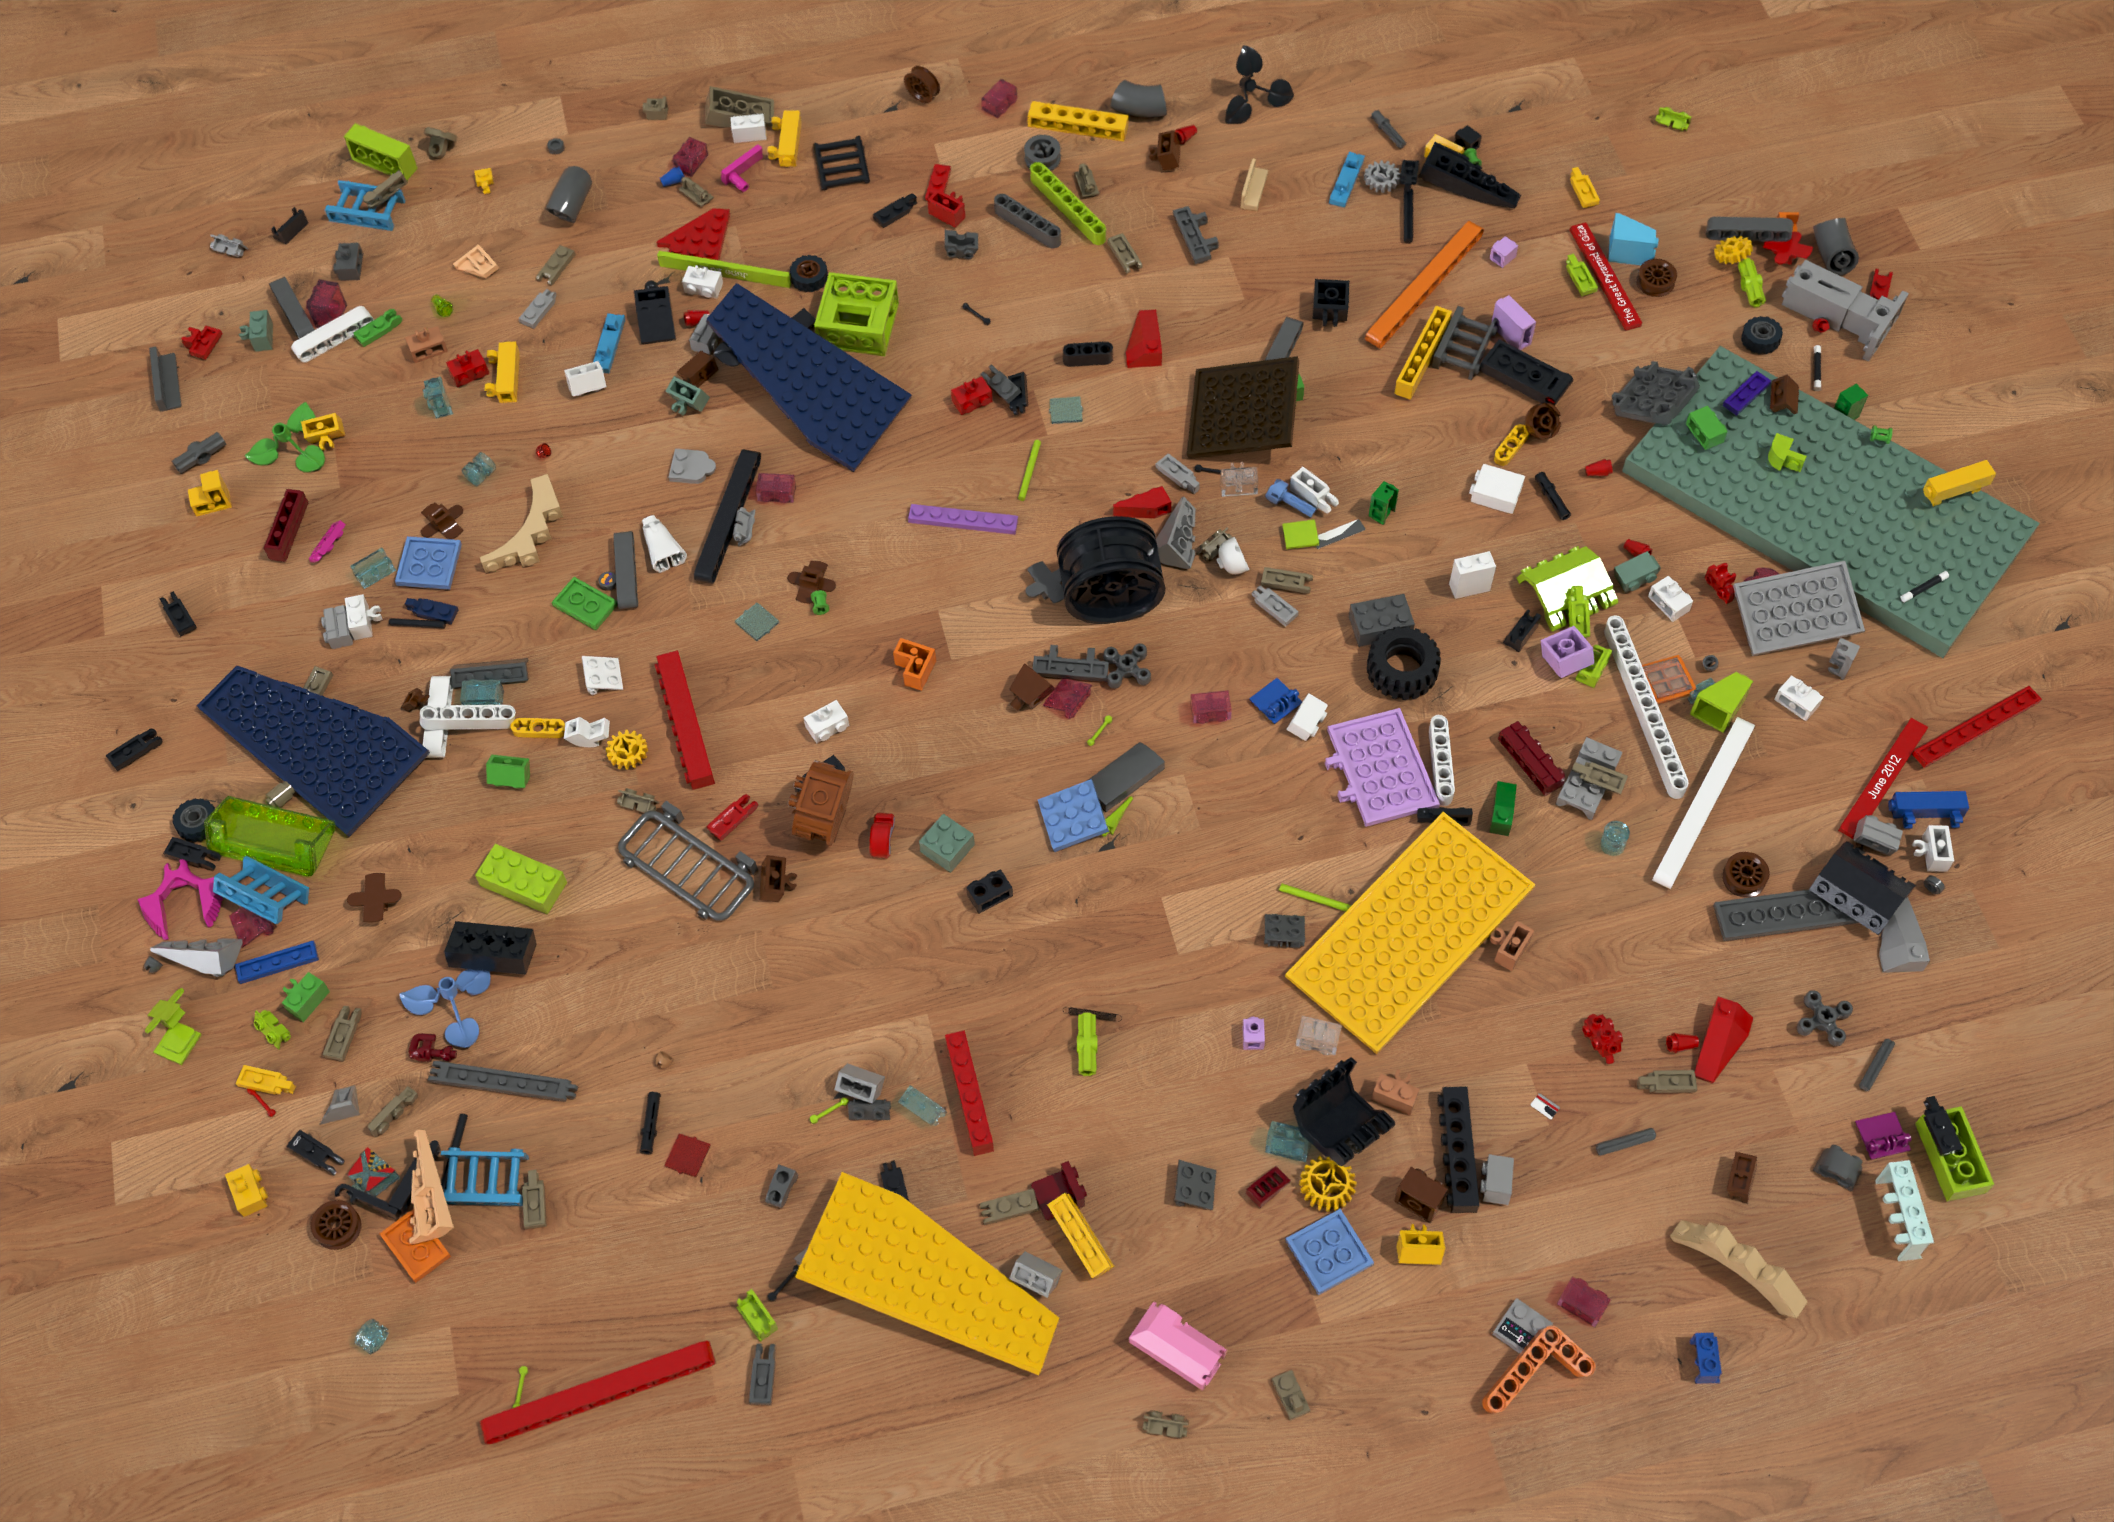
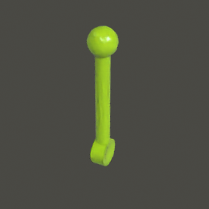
M1106 716L1105 722L1095 735L1088 739L1087 744L1089 746H1093L1095 739L1106 725L1112 723L1111 716Z
M843 1097L839 1103L817 1116L812 1115L810 1117L811 1123L816 1124L818 1119L842 1105H847L849 1100Z
M522 1366L519 1369L521 1376L516 1402L512 1408L521 1405L520 1399L524 1378L528 1374L526 1366Z

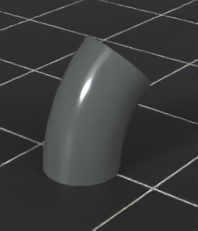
M1123 80L1112 96L1110 106L1118 112L1137 117H1160L1167 115L1161 84L1147 86Z
M577 166L566 168L561 174L545 209L560 219L576 222L583 203L592 187V179L588 172Z
M1846 218L1832 219L1813 226L1818 249L1827 270L1837 275H1844L1852 271L1858 264L1859 255L1851 239Z

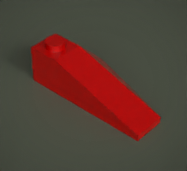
M1156 309L1139 310L1126 350L1127 368L1162 366V346Z
M1717 997L1712 1007L1695 1067L1696 1078L1714 1083L1749 1036L1753 1017L1739 1003Z

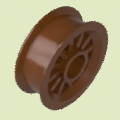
M914 66L911 69V73L906 74L904 77V85L909 94L922 103H930L933 100V96L940 93V84L937 78L925 67Z
M1663 259L1647 260L1640 266L1637 286L1643 293L1649 296H1666L1674 289L1677 279L1676 268L1670 262Z
M1738 852L1728 859L1722 872V879L1724 885L1731 893L1749 898L1763 891L1768 882L1770 871L1764 859L1757 854Z
M332 1200L321 1205L313 1214L310 1224L311 1232L315 1239L323 1247L330 1250H340L350 1246L359 1236L362 1225L361 1218L353 1206L342 1200ZM336 1222H340L338 1227L332 1228Z

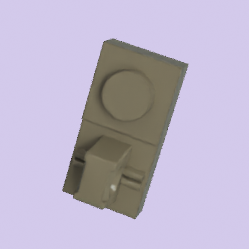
M1292 1370L1272 1378L1271 1381L1290 1421L1310 1412V1408Z

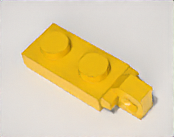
M1579 167L1572 168L1570 174L1571 185L1582 207L1599 205L1600 199L1588 175H1582Z
M243 1065L235 1083L238 1087L274 1095H280L282 1091L293 1094L296 1088L293 1082L287 1081V1077L281 1073Z

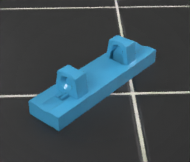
M1353 152L1348 153L1330 196L1329 204L1345 208L1365 160V155Z
M607 314L593 362L598 361L600 363L603 373H610L626 320L624 315Z

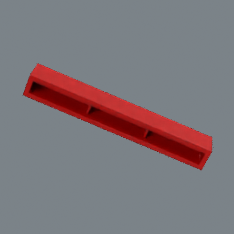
M677 650L656 656L658 663L654 665L657 675L661 674L662 679H659L661 690L665 689L666 694H663L665 705L670 706V709L667 710L669 720H674L675 725L671 726L674 737L678 736L679 738L675 742L678 752L683 753V756L680 757L682 767H686L688 771L684 773L687 784L691 783L693 790L713 785L715 781L679 652Z

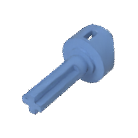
M1276 479L1275 483L1267 491L1266 499L1275 505L1283 500L1300 512L1312 517L1316 508L1287 492L1289 484L1281 479Z

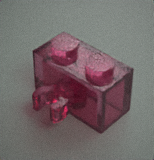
M1572 1276L1557 1304L1596 1327L1611 1299L1607 1298L1604 1292L1589 1287L1586 1281Z

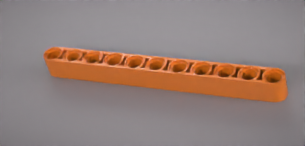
M1471 221L1466 222L1368 330L1365 340L1381 349L1480 240L1484 233V228Z

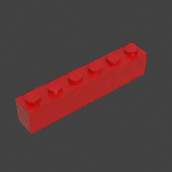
M965 1030L946 1034V1046L973 1155L977 1156L994 1152L993 1140Z

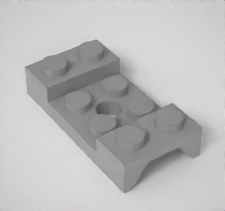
M1586 737L1575 762L1585 765L1586 762H1593L1615 771L1623 752ZM1571 770L1557 798L1556 805L1563 806L1568 804L1583 810L1587 818L1592 820L1606 789L1586 783L1583 779H1580L1581 774Z

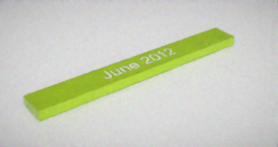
M658 251L657 254L660 267L687 271L688 266L695 267L697 265L698 268L703 269L706 267L707 270L721 272L722 277L785 288H790L791 286L789 272L665 251Z

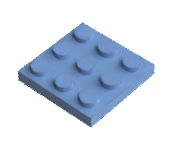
M407 536L395 579L396 586L450 590L462 546L461 541Z
M1092 779L1038 799L1054 852L1109 832Z
M1341 1209L1294 1233L1285 1240L1318 1295L1374 1265V1261Z

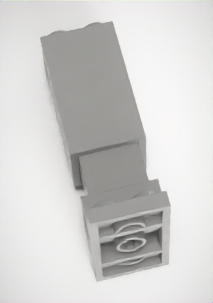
M1805 260L1801 266L1798 265L1795 269L1794 277H1789L1786 283L1788 288L1782 294L1784 298L1782 305L1812 320L1817 318L1826 319L1829 323V328L1839 332L1842 327L1858 335V342L1865 344L1863 359L1870 361L1900 316L1909 293L1902 290L1900 295L1895 296L1893 300L1884 296L1877 300L1861 292L1863 286Z

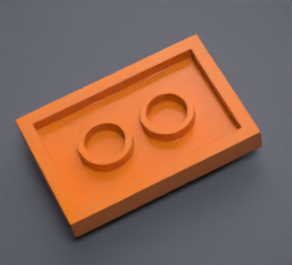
M413 1208L379 1234L413 1281L417 1283L449 1259L451 1255L438 1238L410 1244V1237L414 1235V1225L410 1224V1218L414 1217Z

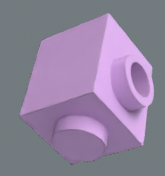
M1505 236L1493 245L1490 260L1503 268L1516 257L1518 245Z
M1258 1017L1243 1019V1050H1264V1019H1259Z

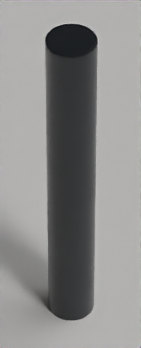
M389 619L390 626L441 629L446 627L445 621Z

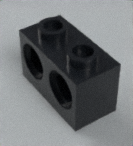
M1001 869L988 873L983 879L975 880L966 887L967 896L978 914L1013 896L1012 886ZM1001 884L1000 887H994L993 885ZM984 893L983 896H977L976 894Z

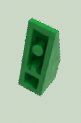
M1497 781L1489 833L1509 836L1514 815L1517 784Z

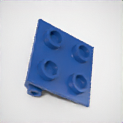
M1278 678L1249 698L1274 724L1302 703L1298 698L1299 692L1296 689L1290 690Z

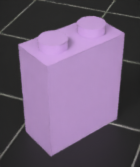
M1509 295L1499 299L1495 303L1492 321L1493 318H1497V332L1511 346L1522 350L1532 343L1536 321Z

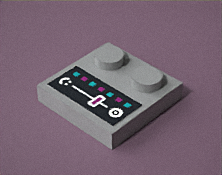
M1516 1298L1492 1335L1518 1353H1521L1540 1329L1552 1326L1553 1323ZM1536 1347L1532 1348V1355L1537 1349Z

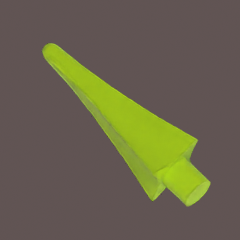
M1132 796L1105 819L1109 832L1101 834L1102 836L1106 837L1108 833L1113 835L1124 812L1133 800Z

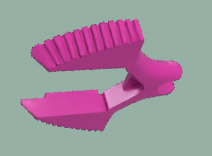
M183 859L179 860L180 867L175 871H172L169 863L165 864L164 879L161 885L151 895L138 899L144 919L153 928V931L159 937L162 936L164 940H168L169 937L162 900H165L173 889L190 885L199 890L203 917L208 928L213 926V921H216L220 911L219 908H221L220 905H222L221 901H223L222 896L213 892L214 877L202 879L190 872L187 861Z

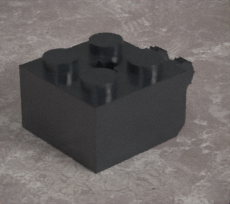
M1315 279L1312 319L1322 320V326H1326L1328 320H1333V327H1337L1338 321H1347L1350 281Z

